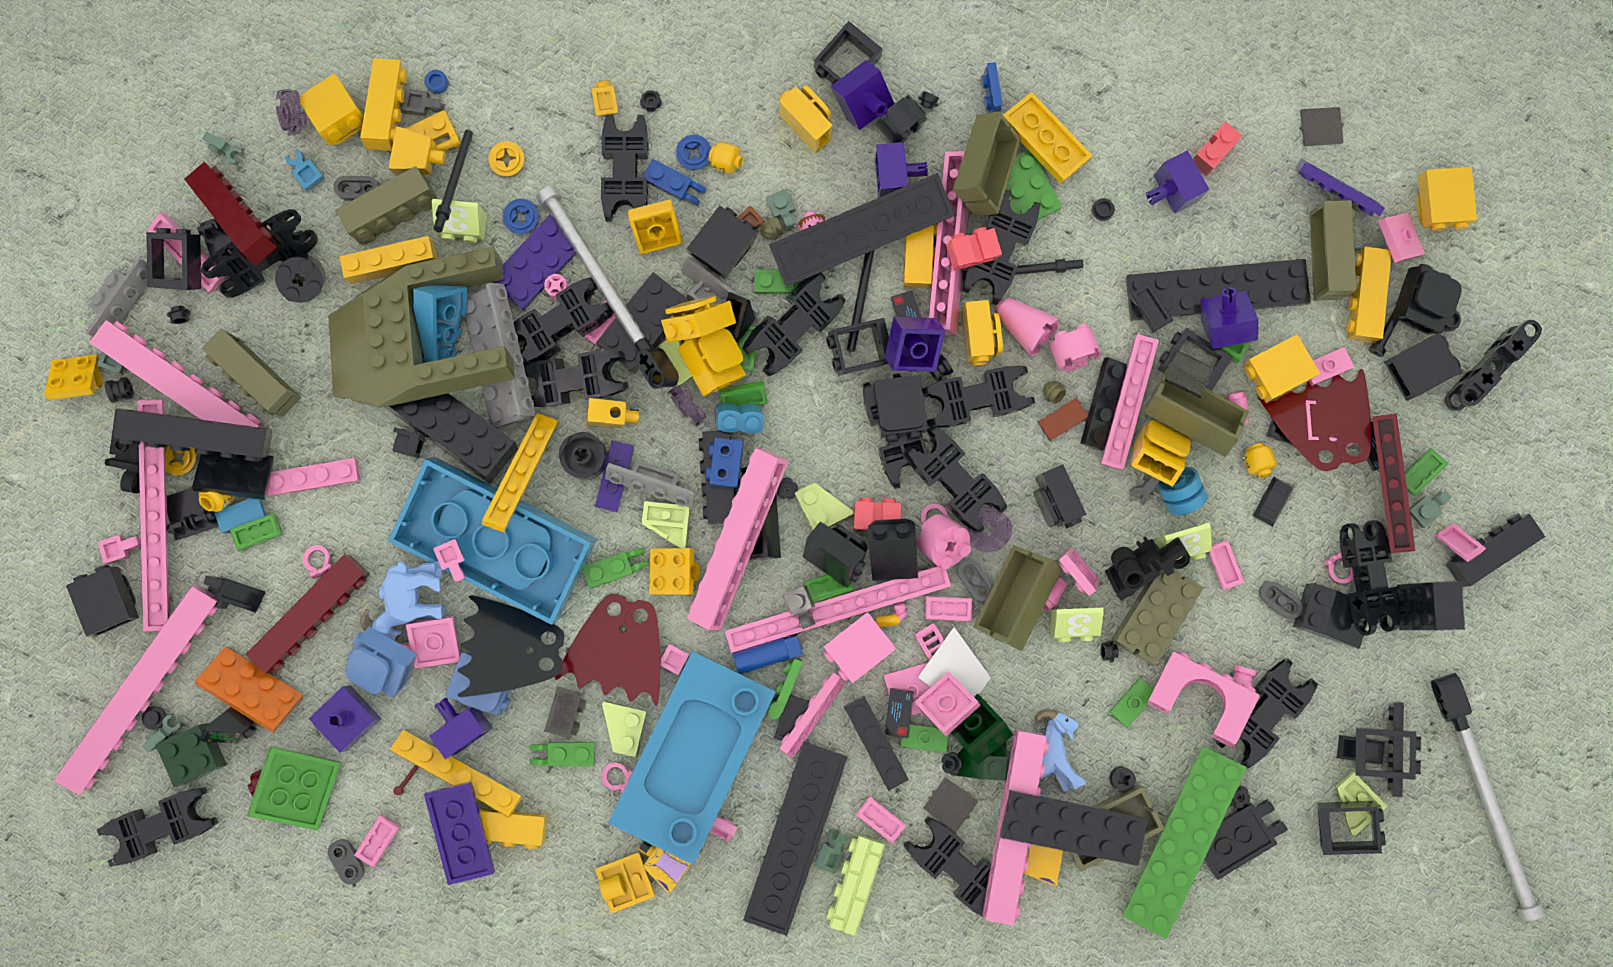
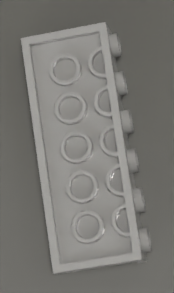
M488 283L486 284V289L467 297L465 318L474 352L505 346L513 358L515 379L482 386L490 422L497 429H500L536 414L504 284Z

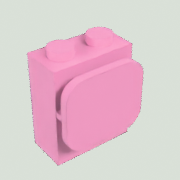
M866 612L825 644L824 648L826 651L823 654L831 664L834 661L838 664L840 669L837 672L845 682L850 680L854 683L896 650V648L870 614Z

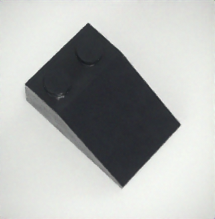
M1316 583L1306 584L1301 598L1303 609L1301 615L1295 618L1293 627L1360 649L1364 635L1360 634L1354 625L1348 595ZM1357 601V602H1355V604H1359V603H1363V602H1362V601ZM1365 619L1364 622H1363V624H1364V628L1366 629V627H1367V620Z

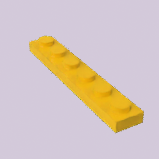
M540 413L536 414L482 519V525L502 533L505 532L557 428L558 420Z
M405 730L400 733L390 748L391 752L451 786L472 781L476 800L508 818L511 817L522 799L521 795L453 757L444 759L437 748Z

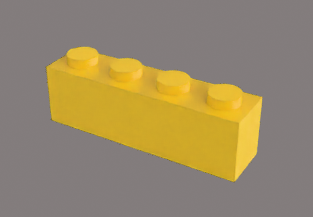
M373 58L360 137L366 149L392 151L397 122L401 121L400 103L404 102L403 84L407 82V70L403 68L400 60Z
M938 224L905 237L903 288L930 289L934 271L932 265L933 260H935L936 246H933V238H937Z
M429 236L339 256L344 279L354 284L389 276L404 266L438 259L435 242Z
M1363 247L1357 252L1358 260L1355 266V273L1358 275L1359 285L1349 300L1348 309L1351 310V314L1346 324V332H1349L1348 339L1375 343L1383 339L1391 253L1387 249Z
M479 808L488 844H492V841L501 842V846L514 847L515 843L524 844V848L538 849V846H542L545 843L548 815L514 811L511 817L508 818L494 809Z

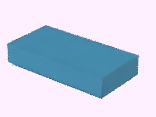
M253 498L230 505L222 511L214 512L221 533H227L232 528L267 516L261 499Z

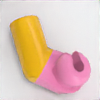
M896 603L894 605L895 611L891 615L877 616V625L880 628L897 626L908 614L905 603Z

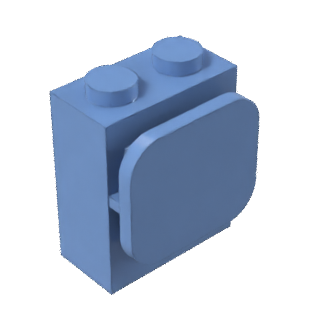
M369 626L363 633L359 632L352 642L354 649H352L347 657L349 662L346 668V676L351 682L372 694H378L382 691L394 698L406 685L417 654Z
M462 652L445 696L460 701L464 705L494 715H501L502 712H506L511 701L508 698L511 690L477 696H457L458 693L465 690L470 684L469 679L457 671L460 667L468 664L472 658L469 652Z

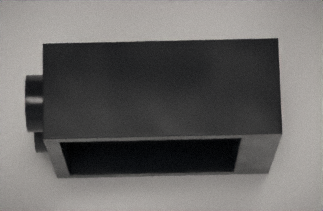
M850 21L844 25L814 60L815 73L822 79H828L832 83L831 85L841 78L824 64L846 39L869 57L868 61L872 65H875L882 57L883 48Z
M156 228V232H146L147 287L178 290L201 289V235L191 234L189 229H176V233H171V228ZM164 239L182 240V279L165 278Z
M885 318L841 327L828 332L826 337L827 346L830 350L832 349L834 357L832 358V366L834 371L838 373V376L888 364L885 354L889 334ZM871 328L879 360L846 368L838 335Z
M1186 328L1181 333L1177 331L1170 341L1173 346L1169 352L1165 350L1158 362L1161 365L1158 370L1164 373L1167 368H1170L1212 391L1233 357L1219 348L1212 349L1210 342ZM1185 340L1190 341L1217 358L1203 383L1198 382L1171 365Z
M1356 727L1355 776L1416 780V774L1421 775V760H1416V750L1421 751V736H1416V731ZM1366 735L1410 737L1409 772L1366 769Z
M1376 801L1317 803L1320 846L1323 855L1382 853V846L1386 845L1385 833L1380 831V823L1384 822L1383 809L1378 807ZM1370 811L1372 841L1332 842L1329 812Z

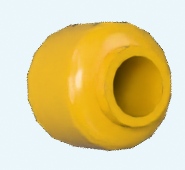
M723 141L712 146L709 153V162H711L712 168L732 174L737 169H740L743 164L744 157L741 156V150L738 146Z
M1257 443L1247 447L1243 460L1248 473L1254 476L1258 475L1259 478L1270 476L1272 474L1271 470L1277 466L1272 448L1264 445V443Z
M199 492V503L207 511H222L235 498V496L221 495L215 492Z

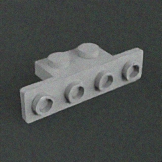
M690 257L685 260L681 272L696 283L686 296L689 301L716 296L717 301L709 303L710 305L726 302L728 292L739 295L734 289L720 281L717 276L704 269L698 262ZM751 303L756 320L760 311Z
M138 258L126 275L113 269L111 274L105 278L104 284L93 295L88 305L99 314L86 331L87 334L94 337L106 320L112 323L116 321L122 322L147 286V263Z
M637 460L632 471L608 463L605 479L610 480L614 484H621L635 491H642L654 495L656 498L675 502L679 506L689 508L693 506L696 493L676 486L679 474Z

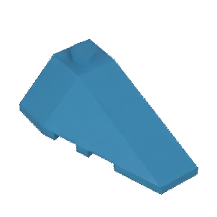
M429 285L413 289L414 314L426 363L455 357L457 351L454 349L457 337H461L462 330L459 329L461 318L466 316L467 287Z

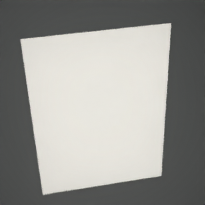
M954 627L918 678L932 687L947 672H950L974 697L976 694H980L991 677Z

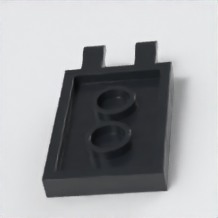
M1267 799L1256 808L1250 802L1222 820L1204 859L1217 880L1277 845L1274 838L1288 830L1280 819L1273 822L1267 828L1262 817L1275 810L1272 803Z

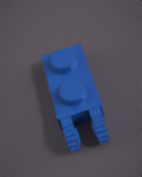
M655 159L651 160L642 177L647 178L649 184L696 206L699 205L700 200L686 193L689 187L702 194H705L707 190L703 185L692 181L691 178Z

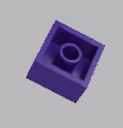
M867 60L830 86L846 120L858 130L864 128L877 117L884 116L887 110L895 104L881 71Z
M904 142L877 144L875 168L878 198L908 186L909 177L928 176L927 162L907 164Z
M1187 150L1165 161L1153 175L1159 187L1146 192L1147 200L1151 198L1149 201L1151 205L1166 198L1174 214L1199 202L1210 189Z
M1228 287V294L1227 289L1224 288L1221 291L1222 296L1200 300L1201 322L1212 349L1258 340L1259 319L1246 291L1237 292L1235 288Z
M893 317L885 359L893 371L936 372L946 330L937 318Z
M351 685L342 686L308 719L341 753L348 751L382 718Z
M446 697L440 703L438 702L434 705L446 723L429 737L444 759L457 755L492 730L493 727L482 711L470 707L457 714Z

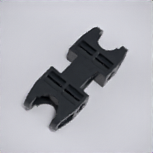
M607 114L602 130V155L604 159H613V177H601V202L605 221L613 222V215H616L617 209L623 205L631 206L633 209L648 205L647 178H637V159H649V137L644 115H637V122H634L632 129L620 131L615 126L614 115Z
M1007 189L1005 190L999 213L990 215L985 226L987 230L995 229L1002 255L996 260L968 267L962 289L963 292L969 293L971 286H974L976 282L981 280L987 281L991 284L992 295H994L991 304L996 306L1010 287L1018 269V266L1008 262L1017 242L1026 246L1029 243L1037 224L1040 203L1034 201L1032 207L1026 213L1016 214L1010 207L1011 200L1009 197L1012 191Z
M288 209L262 222L261 228L264 226L274 236L271 240L277 248L257 265H254L239 251L233 242H230L214 252L203 263L201 272L209 279L227 276L219 289L225 297L233 298L246 293L265 281L261 272L278 261L283 262L289 254H307L316 246L318 236L310 229L294 232L302 218L296 210Z
M822 272L808 277L799 283L785 297L792 307L778 321L773 317L767 316L750 333L743 344L742 349L746 354H751L756 349L760 350L767 347L769 357L766 361L767 364L763 368V372L767 376H772L788 366L803 351L796 341L810 327L818 332H822L844 306L845 298L841 294L834 296L832 299L821 300V284L826 278Z
M592 277L575 282L557 293L556 297L560 305L546 314L541 315L534 308L513 322L518 340L527 341V346L522 352L524 366L537 361L548 360L562 351L557 341L576 329L584 337L611 317L614 312L608 303L590 305V299L598 288Z
M1527 320L1519 326L1508 328L1486 350L1485 356L1472 370L1467 371L1447 393L1445 404L1448 409L1459 411L1465 407L1478 404L1502 379L1501 375L1511 364L1520 360L1541 336V325L1535 320ZM1527 324L1535 328V334L1532 337L1528 336L1525 331ZM1490 361L1495 364V371L1490 367ZM1454 394L1458 395V400L1461 403L1459 407H1455L1451 403V397Z
M596 350L577 354L579 366L565 368L563 358L537 361L524 366L526 376L534 378L538 385L536 393L531 396L534 407H553L571 403L569 392L577 390L584 391L585 400L614 396L628 390V382L616 381L610 373L611 366L619 358L624 357L623 351Z
M1005 366L987 370L983 374L985 383L967 387L963 386L962 378L959 376L941 380L923 388L924 397L930 396V398H935L942 404V412L936 415V418L927 420V427L933 425L937 428H948L967 424L971 421L969 411L991 407L994 418L1018 412L1035 404L1034 397L1026 398L1025 396L1018 395L1013 389L1014 380H1017L1019 376L1028 374L1027 367Z
M899 373L893 374V378L901 377ZM866 382L863 383L864 405L870 426L878 425L874 389L872 390L870 383ZM901 435L898 440L887 441L888 446L878 449L883 470L894 489L900 488L899 477L901 468L910 465L904 450L910 446L917 452L920 451L923 454H928L923 435L917 438Z
M931 425L927 429V433L932 438L930 439L933 446L932 452L930 454H923L908 446L904 450V454L913 470L928 486L934 484L937 480L953 496V499L946 504L947 508L960 522L972 531L980 534L985 529L980 522V507L985 504L1003 513L1007 509L1006 502L999 490L984 473L977 475L974 479L958 462L966 453L949 435L936 426Z
M1378 520L1367 521L1363 532H1361L1357 524L1347 523L1340 530V551L1343 568L1352 567L1356 592L1348 593L1354 625L1357 631L1364 636L1374 634L1378 622L1384 631H1395L1400 626L1401 612L1397 587H1388L1384 563L1392 562L1386 530ZM1372 525H1374L1377 530L1375 537L1372 533ZM1349 528L1352 530L1353 539H1350L1348 536ZM1385 551L1383 554H1377V552ZM1355 555L1354 558H1347V556ZM1386 597H1393V599L1385 600ZM1357 601H1362V602H1363V603L1355 604V602H1357ZM1387 615L1392 619L1391 627L1388 625ZM1365 619L1368 623V631L1364 628L1363 622Z
M1289 658L1279 661L1269 669L1254 687L1262 694V697L1255 704L1239 737L1245 745L1244 757L1240 764L1247 767V769L1264 758L1280 739L1271 730L1285 714L1289 718L1296 719L1308 705L1317 689L1318 683L1312 678L1297 687H1293L1290 684L1289 674L1291 671L1289 669L1293 662ZM1216 740V744L1219 747L1223 748L1226 746L1225 744Z
M206 787L179 792L159 800L161 813L145 818L143 809H138L114 818L96 830L98 836H115L120 844L119 851L113 855L112 859L108 860L109 867L128 864L157 853L154 841L170 835L173 845L199 836L219 823L217 817L212 819L201 818L195 810L196 803L202 798L201 796L208 793Z
M927 816L924 822L930 826L933 840L928 846L922 847L914 846L907 841L903 846L916 863L934 879L942 871L959 884L958 888L953 892L955 897L970 910L982 916L991 864L982 857L975 866L958 852L965 842L946 825Z

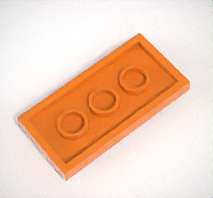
M225 647L195 680V685L272 733L278 729L303 699V694L273 675L264 674L255 664L228 647Z

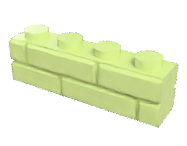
M857 834L856 839H851L848 851L852 853L849 861L845 860L841 869V874L844 875L842 884L837 883L833 895L837 897L835 905H830L826 919L830 920L829 927L856 936L885 847L884 842L862 834Z

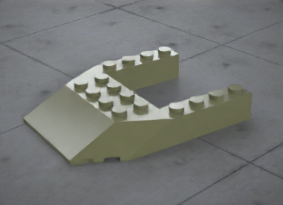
M494 246L404 266L328 315L333 396L341 399L348 398L358 403L365 402L382 408L515 379L513 358L505 346L422 364L421 341L414 314L413 289L429 285L472 287L503 280L502 259Z

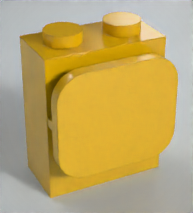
M335 73L297 97L316 130L329 146L339 145L362 130L364 114Z
M804 85L801 91L795 86L791 91L788 89L780 96V117L816 154L832 140L833 125L831 124L829 108L807 85Z
M1472 167L1430 169L1418 176L1419 193L1416 200L1418 220L1423 229L1432 228V231H1442L1446 227H1454L1455 230L1469 228L1470 224L1477 221Z
M710 296L680 303L665 309L666 314L675 313L671 317L661 320L667 343L702 337L735 324L736 321L731 302L726 301L709 305V303L717 301L716 296Z
M989 300L966 302L961 310L967 364H973V367L986 366V362H989L993 356L999 357L1003 351L999 313H993L990 317Z
M725 328L702 337L683 340L684 343L677 348L703 397L731 386L746 376L740 364L743 361L742 352L732 334Z
M1298 334L1244 363L1247 377L1253 380L1258 396L1264 399L1266 403L1292 391L1320 374Z
M1150 420L1148 424L1144 425L1135 440L1131 466L1173 487L1184 470L1185 457L1190 452L1191 441L1179 431L1159 421Z

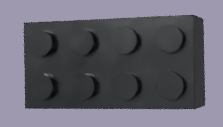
M652 272L627 303L626 307L652 348H656L665 337L661 320L675 314H666L665 309L687 302L689 299ZM616 317L596 343L602 350L623 351L624 357L619 358L618 362L635 375L639 370L636 363V355L639 351Z
M1462 581L1397 585L1401 612L1399 630H1465Z

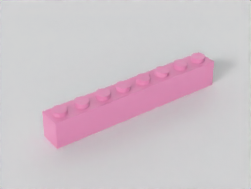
M965 151L945 152L942 184L955 216L938 223L929 318H937L946 330L945 335H957L963 269L953 271L946 244L952 239L953 235L959 233L967 235L969 209L965 202H962L953 191Z
M106 320L89 342L201 420L265 428L259 424L261 420L250 412L246 415L240 411L242 406L231 399L229 402L224 400L222 392L212 386L210 389L204 386L203 379L193 373L191 376L185 373L183 365L175 360L171 363L165 359L166 354L156 347L151 349L146 346L148 341L137 334L134 336L130 335L127 332L129 328L118 321L112 323Z
M755 448L749 458L748 468L741 478L740 488L732 500V508L723 523L724 528L715 543L714 553L707 563V570L703 580L699 583L696 598L690 606L688 619L707 630H721L789 462V460L765 449Z
M1018 729L1014 731L982 916L987 921L1014 925L1015 919L1019 918L1020 905L1018 904V898L1024 891L1022 875L1023 871L1026 872L1028 868L1026 852L1027 848H1030L1032 844L1003 839L1000 837L1009 790L1040 796L1041 788L1038 787L1039 778L1043 777L1045 765L1042 764L1043 754H1047L1049 741L1046 740L1047 736L1040 733Z

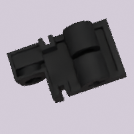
M115 409L109 454H113L115 457L105 459V466L127 469L121 477V490L130 493H140L139 444H122L119 438H113L117 410Z
M1145 536L1143 537L1144 542H1136L1139 548L1135 551L1128 547H1119L1114 550L1111 555L1113 566L1105 570V573L1121 601L1132 596L1144 585L1151 583L1160 575L1159 571L1161 569L1169 576L1174 573L1173 568L1182 569L1189 564L1190 555L1179 537L1161 549L1153 539L1148 540Z

